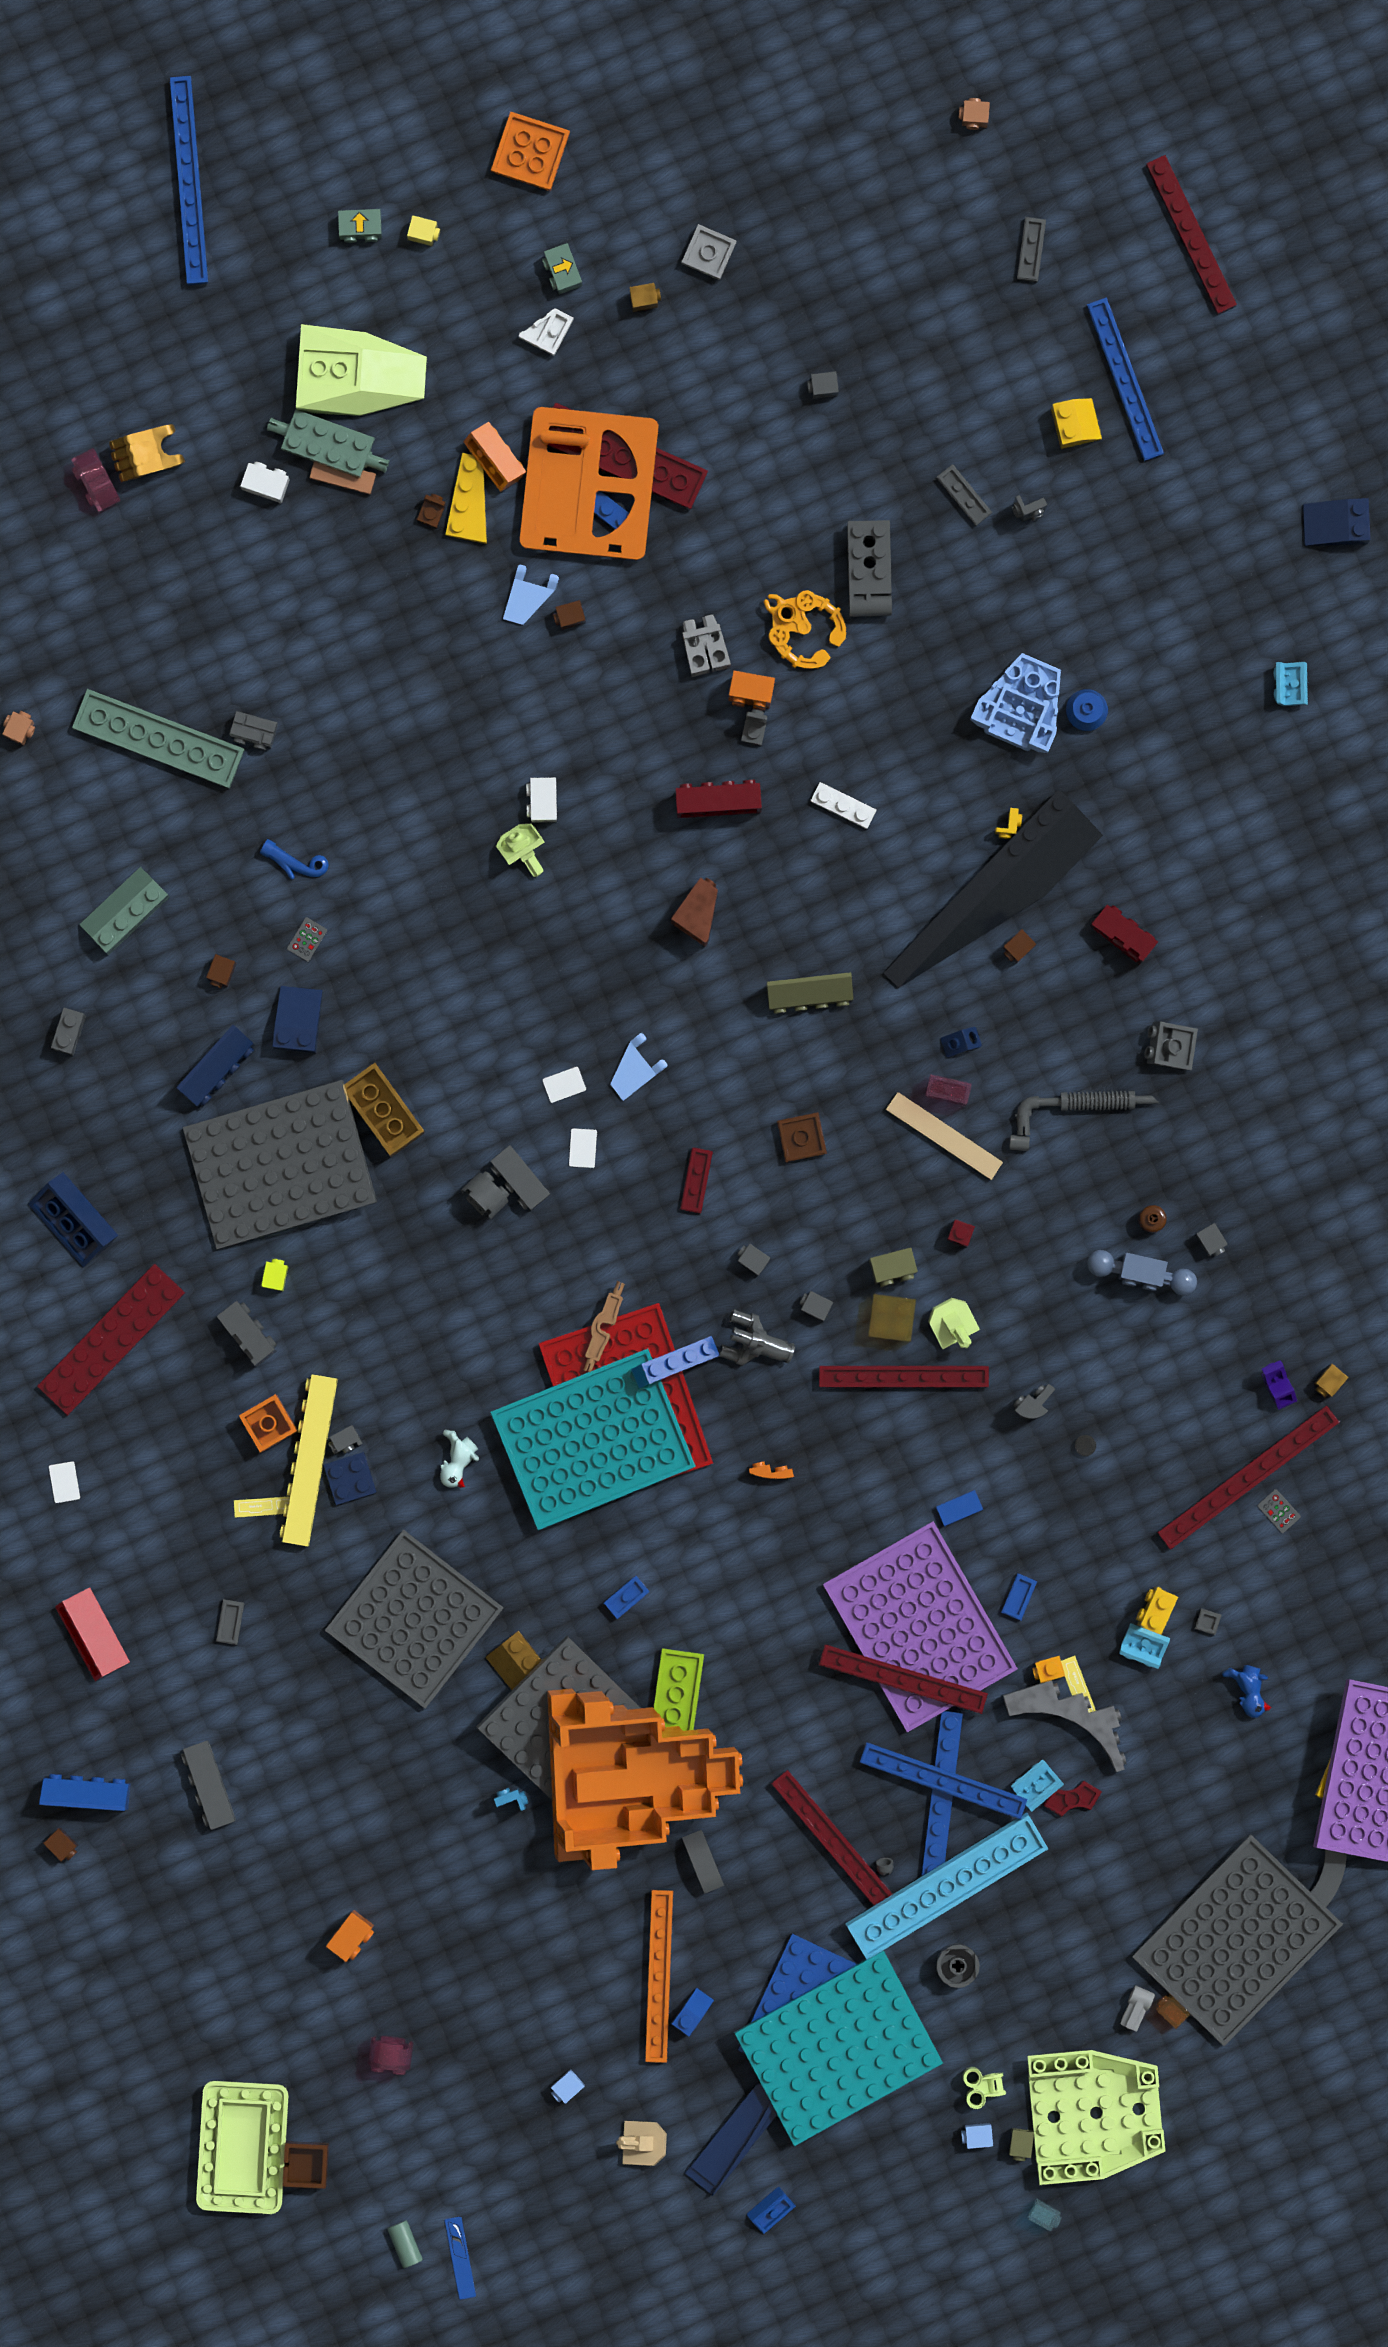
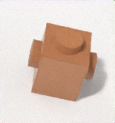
M969 98L968 101H964L963 107H959V119L963 120L962 126H967V129L978 130L979 127L987 128L990 102H981V99Z
M13 711L11 716L8 715L3 724L6 727L3 732L4 737L24 746L27 738H31L35 731L34 722L30 719L31 715L23 711H19V713Z

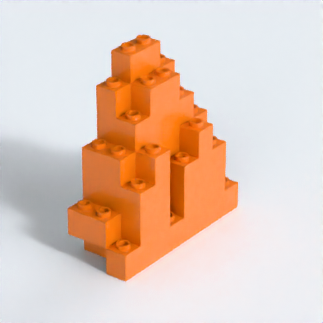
M573 1689L547 1691L554 1853L558 1862L584 1860L591 1870L617 1868V1861H620V1851L616 1847L667 1842L666 1836L670 1833L669 1824L666 1821L716 1817L719 1801L718 1797L715 1796L740 1794V1787H743L742 1774H739V1766H742V1755L735 1747L713 1749L716 1747V1736L709 1729L683 1731L679 1726L665 1727L664 1718H661L660 1714L653 1707L628 1710L624 1705L613 1706V1703L610 1702L609 1698L602 1691L576 1693Z

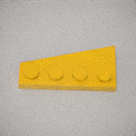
M462 453L446 536L487 544L484 469L473 455Z

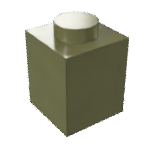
M1012 2128L1009 2155L1013 2156L1014 2160L1026 2161V2158H1031L1034 2132L1032 2130Z

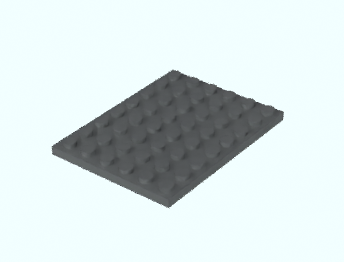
M343 1080L183 1127L216 1249L225 1248L377 1203Z
M1250 1834L1132 1957L1225 2046L1325 1944L1343 1923Z

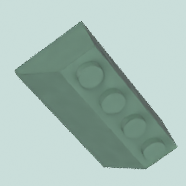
M140 867L79 925L110 955L170 897Z

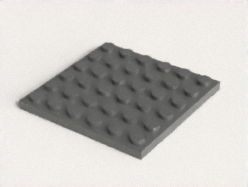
M403 1530L325 1631L426 1709L504 1607Z
M568 1636L476 1726L551 1800L547 1691L573 1689L576 1693L602 1691L609 1698L610 1702L613 1703V1706L624 1705L628 1710L641 1708Z

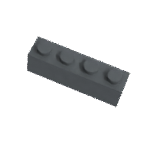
M209 1740L184 1748V1753L181 1754L184 1765H189L191 1774H188L191 1785L196 1786L198 1791L195 1797L198 1806H203L205 1814L202 1815L205 1826H210L212 1830L235 1822L236 1818Z

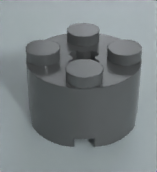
M485 1171L483 1174L478 1172L460 1191L462 1194L466 1192L468 1194L466 1200L481 1215L487 1213L489 1215L487 1219L491 1220L508 1203L507 1197L509 1193L502 1186L498 1188L493 1183L494 1178Z
M950 1944L944 1947L937 1956V1973L941 1980L951 1987H966L975 1980L979 1973L980 1965L977 1955L970 1947L964 1944ZM956 1960H959V1962L963 1964V1967H960L959 1971H956V1969L952 1967V1964H955Z

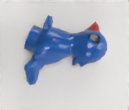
M1244 1665L1243 1671L1228 1668L1223 1671L1222 1676L1235 1679L1240 1689L1245 1693V1698L1240 1697L1239 1699L1246 1715L1257 1718L1272 1708L1260 1695L1261 1680L1268 1679L1266 1675L1260 1674V1668Z

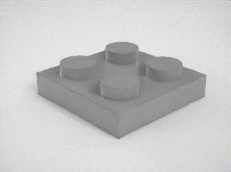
M698 224L682 264L720 280L737 241Z

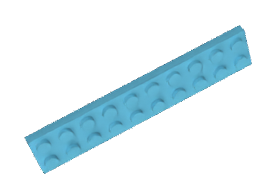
M1025 1813L1021 1819L1013 1820L845 1924L863 1955L868 1959L1048 1850V1847L1028 1813Z

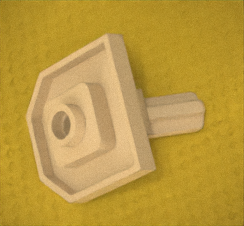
M625 2121L624 2136H620L619 2140L616 2141L618 2148L623 2149V2164L655 2166L666 2155L667 2133L657 2122Z

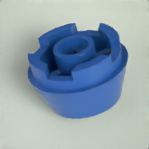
M1084 689L1077 691L1067 702V718L1079 730H1095L1107 718L1108 706L1106 700L1100 693L1094 690Z

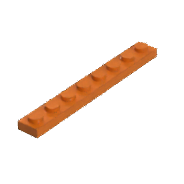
M652 1890L645 2062L667 2063L673 1891Z

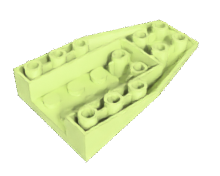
M301 324L296 409L305 413L362 416L422 400L425 394L427 357L366 332Z

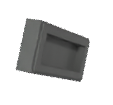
M223 1599L217 1642L238 1645L245 1603Z

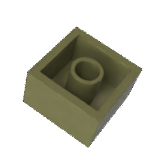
M912 1248L869 1259L875 1285L880 1284L881 1287L892 1285L894 1283L893 1280L899 1278L901 1282L914 1278V1274L918 1272Z

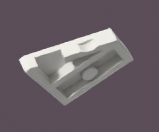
M553 309L544 318L536 321L530 328L524 332L522 331L518 337L555 356L574 318L557 309Z

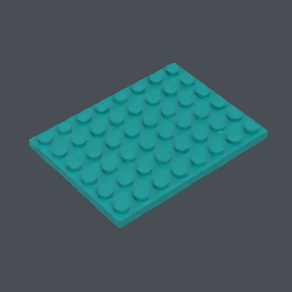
M649 1349L491 1412L538 1530L696 1467L661 1380L639 1388L632 1373V1368L653 1360Z
M884 1951L865 1959L734 2032L794 2146L943 2064Z

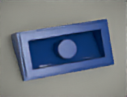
M777 2187L749 2211L747 2215L756 2227L765 2234L796 2206L784 2191Z

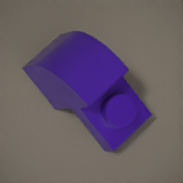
M1281 1360L1270 1363L1262 1368V1378L1278 1410L1297 1402L1295 1391L1287 1378Z

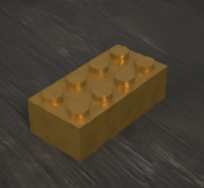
M376 1063L344 1084L349 1100L390 1157L425 1133Z

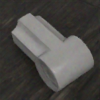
M1135 1985L1129 1996V2004L1120 2024L1137 2032L1145 2012L1149 2010L1155 1994Z

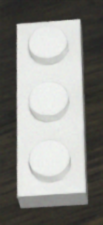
M821 782L811 799L812 803L865 829H868L876 812V809Z

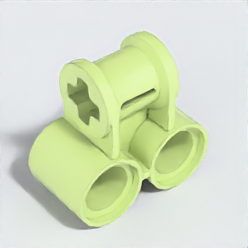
M975 2067L965 2069L963 2081L972 2088L966 2094L967 2104L973 2109H979L984 2106L986 2097L1005 2095L1006 2091L1003 2090L1002 2083L1003 2073H992L982 2076L981 2072ZM970 2072L978 2074V2080L974 2083L967 2081V2075ZM973 2093H979L982 2097L978 2104L970 2102V2096Z

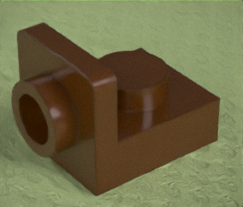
M432 493L431 496L425 495L417 521L437 528L446 503L442 501L443 498Z

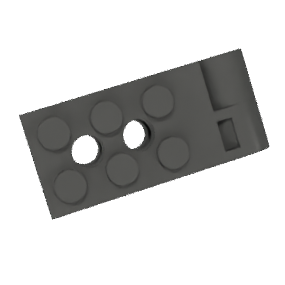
M890 520L848 521L849 616H892ZM869 539L872 540L875 545L871 548H867L864 546L863 542ZM871 560L874 562L875 567L868 569L864 566V562Z

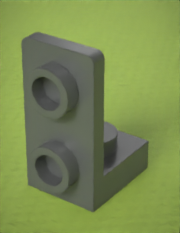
M752 709L751 712H747L741 742L762 746L768 717L764 715L763 711Z

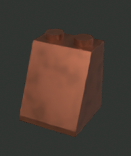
M700 877L671 918V923L706 947L709 941L718 889H716V884L708 878L703 880Z

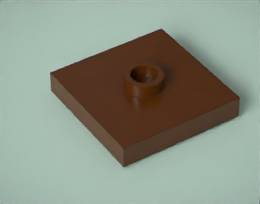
M818 1112L777 1121L785 1163L827 1154Z

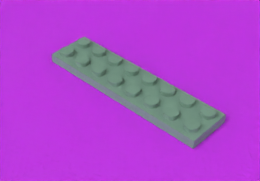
M89 689L85 693L72 727L74 730L229 789L245 751L244 748Z

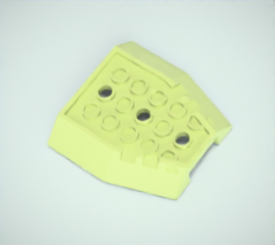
M1093 2050L1028 2056L1030 2100L1040 2185L1105 2179L1165 2152L1164 2130L1162 2129L1158 2091V2067L1156 2065ZM1136 2103L1144 2105V2112L1140 2115L1133 2113L1132 2108ZM1093 2107H1100L1102 2109L1100 2118L1094 2119L1091 2117L1090 2111ZM1049 2112H1059V2120L1054 2123L1048 2120Z

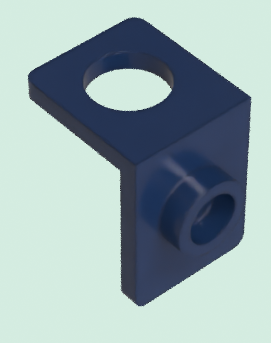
M976 1027L963 1029L941 1037L946 1057L982 1046ZM969 1033L974 1036V1044L969 1039Z

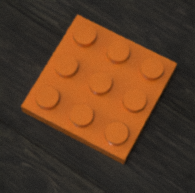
M510 111L491 172L551 191L570 130Z

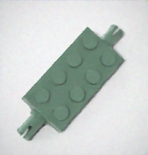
M295 410L289 424L274 418L270 419V424L268 423V431L284 436L285 439L281 447L283 451L361 478L364 468L368 466L384 473L387 471L390 460L372 455L371 449L375 441L374 437L299 410Z

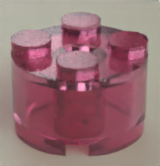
M376 2036L372 2037L368 2064L372 2066L371 2071L384 2072L385 2069L393 2070V2074L405 2075L406 2070L411 2068L414 2043L410 2041L407 2044L404 2038L381 2036V2040H376Z

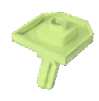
M519 824L500 837L496 847L509 865L520 858L533 877L539 876L543 872V868L536 859L533 849L543 844L544 840L532 824Z
M950 1298L933 1307L928 1320L942 1349L958 1342L961 1348H968L971 1344L969 1335L980 1330L967 1303L955 1298Z

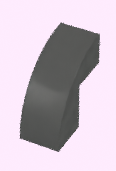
M702 1830L682 1837L704 1894L724 1886Z

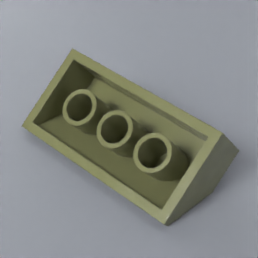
M851 972L770 981L766 984L769 1011L774 1010V1014L786 1013V1009L795 1008V1011H805L807 1006H816V1009L828 1008V1004L834 1003L837 1004V1007L848 1006L849 1002L853 1001Z

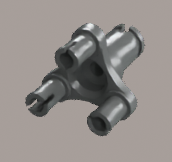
M736 1309L732 1310L729 1322L746 1326L748 1330L746 1332L734 1327L731 1333L737 1334L739 1337L730 1335V1340L742 1343V1348L735 1349L721 1344L719 1349L720 1356L718 1357L735 1361V1364L743 1366L754 1357H759V1355L778 1361L783 1360L789 1364L795 1350L794 1343L789 1344L788 1341L767 1335V1332L762 1327L759 1315L753 1313L749 1315Z

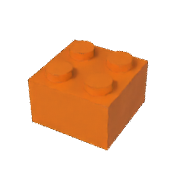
M733 671L729 701L732 702V705L744 707L747 704L753 705L755 710L765 711V708L770 709L775 678Z
M276 1394L239 1415L261 1453L298 1432Z
M353 1910L326 1947L345 1962L349 1958L354 1960L361 1950L358 1947L362 1941L366 1943L373 1935L374 1931L371 1929L374 1925Z

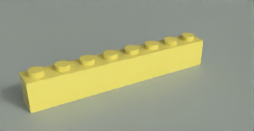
M312 1375L311 1379L307 1378L305 1391H309L308 1399H304L302 1404V1412H305L304 1421L300 1420L298 1427L301 1439L296 1441L294 1453L298 1454L297 1462L292 1463L291 1475H294L293 1483H289L287 1490L290 1502L285 1504L283 1516L287 1517L286 1525H282L280 1530V1537L283 1538L285 1543L309 1546L338 1382L336 1378Z

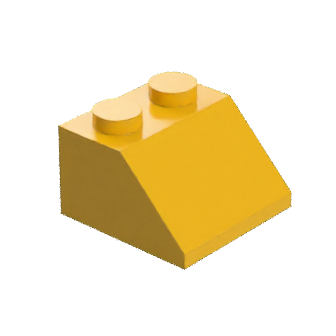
M1092 398L1072 399L1052 404L1051 411L1061 449L1102 440Z

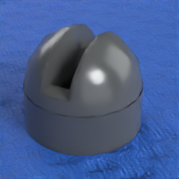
M890 1858L878 1859L876 1861L878 1873L882 1876H885V1874L890 1875L894 1868L893 1860Z

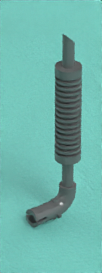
M1092 1091L1090 1094L1088 1092L1086 1094L1084 1092L1081 1094L1080 1092H1077V1094L1076 1092H1073V1094L1071 1092L1069 1094L1061 1092L1059 1098L1027 1097L1021 1102L1017 1114H1015L1017 1116V1135H1023V1126L1024 1135H1030L1032 1109H1039V1106H1060L1061 1111H1068V1109L1069 1111H1072V1109L1074 1111L1076 1109L1078 1111L1080 1109L1082 1111L1085 1109L1089 1111V1108L1090 1110H1093V1108L1095 1110L1097 1108L1099 1110L1102 1108L1103 1110H1106V1108L1107 1110H1110V1108L1111 1110H1114V1108L1116 1110L1118 1108L1120 1110L1123 1108L1124 1110H1127V1108L1128 1110H1135V1104L1160 1103L1152 1095L1135 1096V1091H1128V1093L1126 1091L1124 1093L1122 1091H1119V1093L1118 1091H1115V1093L1114 1091H1111V1093L1109 1091L1107 1093L1105 1091L1103 1093L1101 1091L1098 1093L1094 1091V1094Z

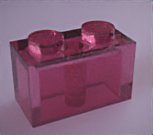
M930 1074L925 1097L966 1106L972 1084Z

